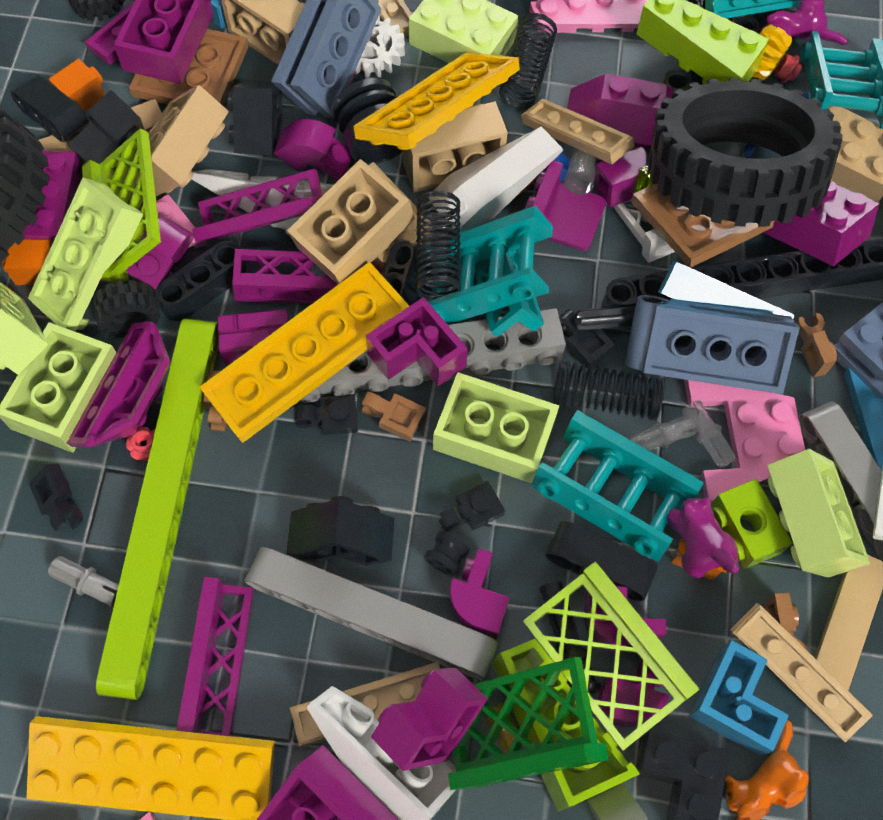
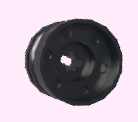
M366 78L354 82L342 90L332 106L333 116L338 123L340 131L344 134V141L351 157L356 162L361 159L367 165L372 162L380 164L389 161L402 153V150L394 145H373L370 141L355 138L354 125L397 98L396 92L389 81L381 78Z

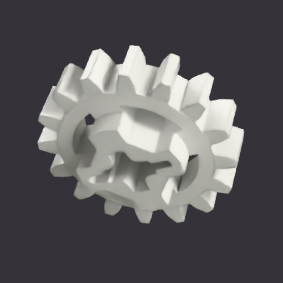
M378 16L356 67L355 75L362 70L365 73V78H369L371 72H375L377 77H381V71L384 69L389 73L393 72L392 64L400 66V56H405L404 34L400 33L398 24L391 26L390 18L381 22Z

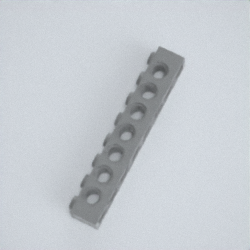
M557 308L540 311L544 325L534 332L519 321L498 337L490 332L487 319L448 325L468 348L466 368L459 373L482 376L492 370L506 369L514 371L523 368L525 365L536 363L551 365L558 360H562L566 343ZM528 339L531 340L534 344L524 345L520 342V340ZM490 344L498 345L501 349L493 351L488 349L486 346ZM366 350L300 401L311 403L319 400L320 397L333 395L349 396L364 390L380 392L396 385L412 387L432 379L416 361L388 380L368 356ZM363 365L366 367V369H364L361 372H354L350 370L353 366ZM454 375L453 377H451V378L448 379L447 381H450V380L455 379L456 375Z

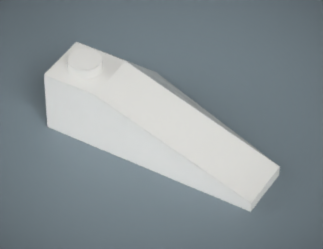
M541 126L451 173L434 191H447L459 198L461 202L460 233L489 223L563 151V148ZM429 197L430 201L448 200L456 204V202L453 199L447 197ZM432 203L434 207L446 206L455 208L454 205L448 203ZM436 209L439 213L449 211L446 209Z
M214 169L194 171L192 180L219 196L278 179L276 176H253L248 180L249 175L247 173ZM300 181L294 194L301 199L312 197L309 181ZM320 182L322 194L324 195L333 185ZM290 184L285 185L283 187L288 189ZM275 188L271 189L265 202L272 207L280 205L284 194ZM243 197L238 207L251 213L255 202L247 197ZM300 217L271 224V226L286 229L285 233L288 234L287 230Z
M331 686L307 706V710L340 762L398 820H431L456 791L450 790L448 773L456 772L455 765L449 760L402 771L371 738L379 724L378 720L374 719L373 710L337 688Z

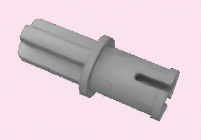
M58 556L51 562L48 569L50 577L75 588L76 593L80 596L85 593L111 608L114 607V599L117 595L119 584L97 574L96 569L93 567L86 569L62 556Z

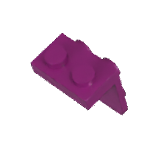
M552 161L546 172L542 171L539 173L535 185V190H538L536 197H529L525 209L536 206L553 226L552 237L547 238V240L580 251H587L591 246L607 201L603 196L560 183L563 163Z

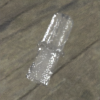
M701 400L693 402L694 408H692L691 404L687 405L682 410V414L696 432L697 442L703 443L718 467L727 466L736 459V455L721 434L722 427L720 424L714 423Z
M683 415L663 424L656 422L652 425V428L633 434L628 439L649 451L658 447L666 449L675 441L694 436L696 433L694 430L695 424L689 415Z

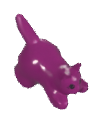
M802 0L793 12L777 11L766 18L767 24L758 30L760 34L763 28L771 24L785 30L786 34L790 35L792 39L809 40L812 31H818L820 39L841 45H847L848 39L841 33L827 29V16L824 12L825 2L823 0Z
M688 498L683 502L681 512L677 509L669 511L667 514L669 525L686 543V552L681 558L682 567L686 573L692 577L701 578L707 571L719 567L734 574L739 571L737 565L738 548L734 539L727 532L723 531L716 521L710 498Z

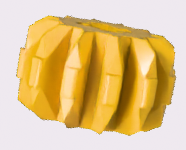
M771 24L763 28L760 35L769 38V42L760 66L752 76L762 81L770 77L792 43V37L786 34L785 30Z

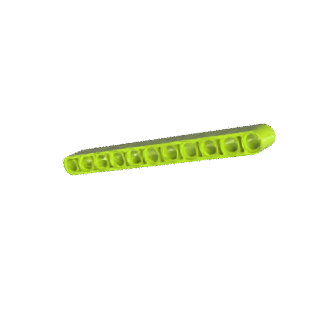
M184 318L180 324L98 671L96 691L100 696L139 700L144 689L205 411V404L203 402L205 394L199 387L208 381L210 370H214L218 352V322Z

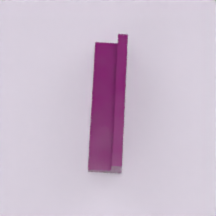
M311 169L198 202L204 226L192 229L195 242L216 240L303 216L323 196L317 170ZM308 179L312 197L301 199L294 192L300 181ZM290 184L288 189L283 187L285 185ZM275 188L284 194L280 205L272 207L265 200L270 190ZM243 197H247L255 202L251 213L242 214L237 210ZM219 205L227 213L223 221L214 223L210 207Z
M235 249L232 283L235 301L313 304L336 287L337 284L327 274L325 276H315L308 269L315 264L302 252ZM242 260L257 261L263 266L256 273H241ZM281 262H291L297 269L290 275H282L275 267Z
M204 577L176 731L231 736L253 603V587L223 585L219 578ZM224 595L244 596L242 610L228 619L221 610ZM221 616L225 623L219 627V621ZM240 620L239 630L237 631L233 625ZM230 628L237 637L236 647L222 657L215 648L216 638ZM215 654L219 661L212 665ZM234 658L233 667L231 669L227 662ZM224 666L231 676L230 685L216 696L208 686L209 679L214 672ZM208 693L212 700L205 705ZM225 697H227L226 709L220 702ZM217 705L224 714L222 733L201 731L203 715Z

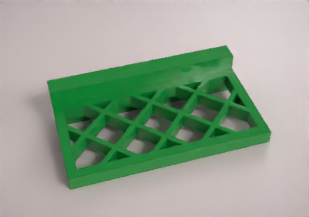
M573 657L474 684L488 700L454 750L456 772L448 773L450 790L473 789L608 761L606 743H598L581 658ZM570 670L572 687L566 697L553 686L561 671ZM548 675L547 678H546V680H544L543 678H541V677H543V676ZM527 680H532L541 687L532 705L520 696ZM497 688L508 696L499 713L488 704L494 690ZM549 694L562 704L553 722L540 712ZM515 703L528 713L519 730L507 720ZM483 711L495 721L487 737L475 728ZM570 711L579 717L582 732L580 737L572 738L561 729ZM535 720L549 730L540 746H537L527 737ZM502 728L515 738L507 753L502 752L494 745ZM472 736L482 747L476 759L468 762L466 744ZM556 737H558L560 740H562V741L554 742L555 739H556ZM522 745H524L527 748L520 750Z

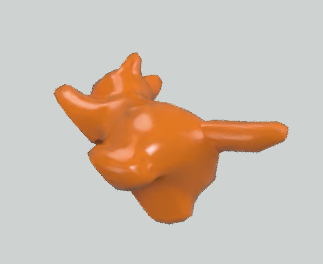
M786 721L774 751L765 759L758 771L750 779L736 780L730 775L725 777L726 805L731 811H737V820H760L769 812L772 804H778L785 809H789L798 805L804 799L809 782L808 773L800 768L796 759L787 752L793 737L791 721Z

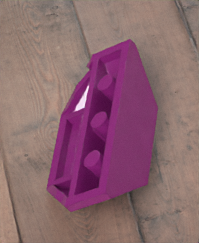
M605 73L571 88L567 109L632 136L634 147L651 149L657 109L661 108V103L665 98L671 99L674 91L667 84Z
M151 321L132 323L66 444L71 447L90 448L134 435L138 428L144 425L147 419L146 413L152 401L162 391V382L167 375L170 365L169 356L156 324Z

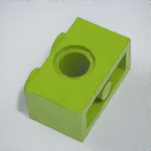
M757 479L718 494L711 503L716 521L723 531L734 538L738 548V561L743 569L782 554L793 544ZM740 519L749 521L753 525L754 532L745 530L740 523Z

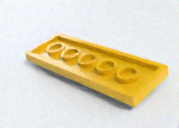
M465 52L354 125L355 138L370 141L373 145H394L401 150L414 148L419 141L435 133L447 121L455 119L457 114L473 106L474 102L482 96L490 94L491 90L496 86L508 81L510 76L520 70L519 58Z
M368 262L199 388L239 440L244 443L367 350L366 335L408 308L409 305L378 270Z
M36 716L29 726L27 799L222 820H257L271 801L275 741Z

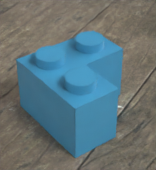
M731 640L720 648L689 717L756 755L762 756L774 751L789 715L752 695L767 663V659Z

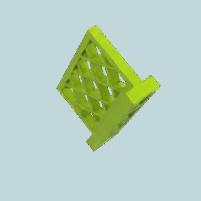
M143 129L136 131L100 164L89 160L82 166L84 178L107 185L114 191L113 194L126 204H128L132 192L130 206L139 210L142 201L144 202L140 211L143 216L130 244L101 277V280L115 285L119 281L125 283L128 280V273L125 272L126 269L161 243L149 133ZM137 149L136 154H135V156H134V159H133V161L131 162V160H132V158H133V155H134V153H135V150ZM129 165H130V169H129V171H128V174H127V176H126V179H125V181H124V184H122V183H123V180H124V178H125V175H126V173H127V170H128V168H129ZM139 174H140L141 176H140L139 181H138V183H137V185H136V188L134 189V186H135L136 181H137V179H138V176H139ZM145 229H146V230H147V237L141 241V238H142V236H143V234H144V231H145Z
M596 561L586 568L583 574L523 620L524 624L554 662L563 660L564 643L588 646L586 668L583 669L587 691L589 675L613 678L611 702L593 700L589 693L588 696L592 712L622 750H625L700 690ZM581 586L593 598L591 613L568 611L569 596ZM564 600L563 610L553 609ZM596 603L606 615L595 614ZM547 613L563 615L561 637L544 636L535 625V622ZM567 616L590 619L588 641L565 638ZM595 619L611 621L618 629L616 645L593 642ZM621 635H623L631 647L620 646ZM548 641L560 643L559 654ZM592 647L616 650L613 673L590 670ZM620 651L633 652L639 655L643 660L642 677L618 674ZM647 666L657 679L646 678ZM570 670L562 671V673L565 675L568 681L572 684ZM617 679L641 682L639 706L615 703ZM646 683L663 685L673 700L662 709L644 707ZM598 705L610 707L609 719ZM615 708L638 711L637 729L626 738H623L613 725ZM643 712L655 713L642 724Z

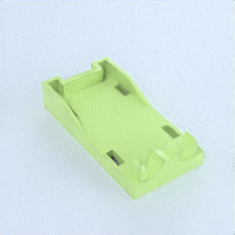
M84 177L80 182L28 297L56 325L74 332L86 327L89 319L82 317L103 273L128 247L143 216L135 207L126 204L113 194L114 191L107 185Z

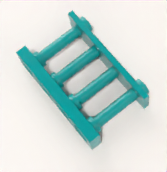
M812 31L809 42H804L800 54V60L804 61L811 99L815 98L821 102L822 110L832 106L872 111L874 115H877L880 128L883 129V39L873 38L869 49H865L864 52L822 47L818 31ZM826 61H834V62H842V63H850V64H859L860 66L847 65V64H839V63H831V62H826ZM829 75L865 80V82L829 77ZM833 91L869 95V98L833 93Z
M532 206L460 233L461 291L446 296L431 294L432 296L443 297L428 301L429 304L449 325L549 293V286L533 270L534 243L552 237L553 226L536 206ZM436 243V245H446V243ZM425 246L424 248L429 249L435 247ZM450 246V247H446V248L454 249V248H456V247H455V246ZM520 248L518 272L503 276L504 254ZM452 252L447 255L454 256L455 253ZM451 259V260H448L447 262L454 263L455 260ZM490 259L488 282L473 286L475 264ZM453 266L446 267L447 269L451 270L455 269V267ZM433 282V285H446V282ZM432 287L434 292H445L446 288Z
M577 410L563 437V440L570 443L554 468L543 462L539 465L530 487L537 490L545 498L554 500L635 548L641 555L659 562L673 538L663 533L668 524L667 514L670 510L676 509L677 506L682 508L683 502L688 498H695L704 482ZM582 451L601 461L585 487L566 476ZM613 469L632 479L618 505L598 495ZM645 488L664 498L650 525L630 514Z

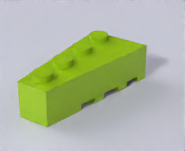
M648 0L643 5L637 30L639 37L665 56L672 55L678 59V66L686 72L692 70L703 78L702 84H706L707 80L711 79L725 82L729 78H739V81L749 82L759 68L769 42V38L686 0Z
M535 638L501 652L492 662V665L499 678L554 662ZM561 672L553 687L567 697L571 688L566 683L567 678ZM548 675L543 676V677H541V678H543L544 680H546V678H547ZM527 680L520 696L532 705L541 687L532 680ZM549 694L540 712L553 722L562 704ZM515 703L512 710L521 727L528 713ZM570 711L561 729L572 738L580 737L582 732L579 717ZM594 717L598 743H606L609 760L541 774L557 812L640 775L632 762L628 763L616 747L618 744L608 731L604 732ZM535 720L527 737L537 746H540L549 730ZM556 737L554 742L562 741Z

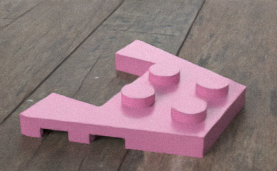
M684 379L688 407L723 405L725 408L736 468L704 470L701 473V481L704 482L702 485L704 498H710L711 503L718 494L754 479H757L759 483L768 482V477L771 476L768 464L805 450L794 397Z

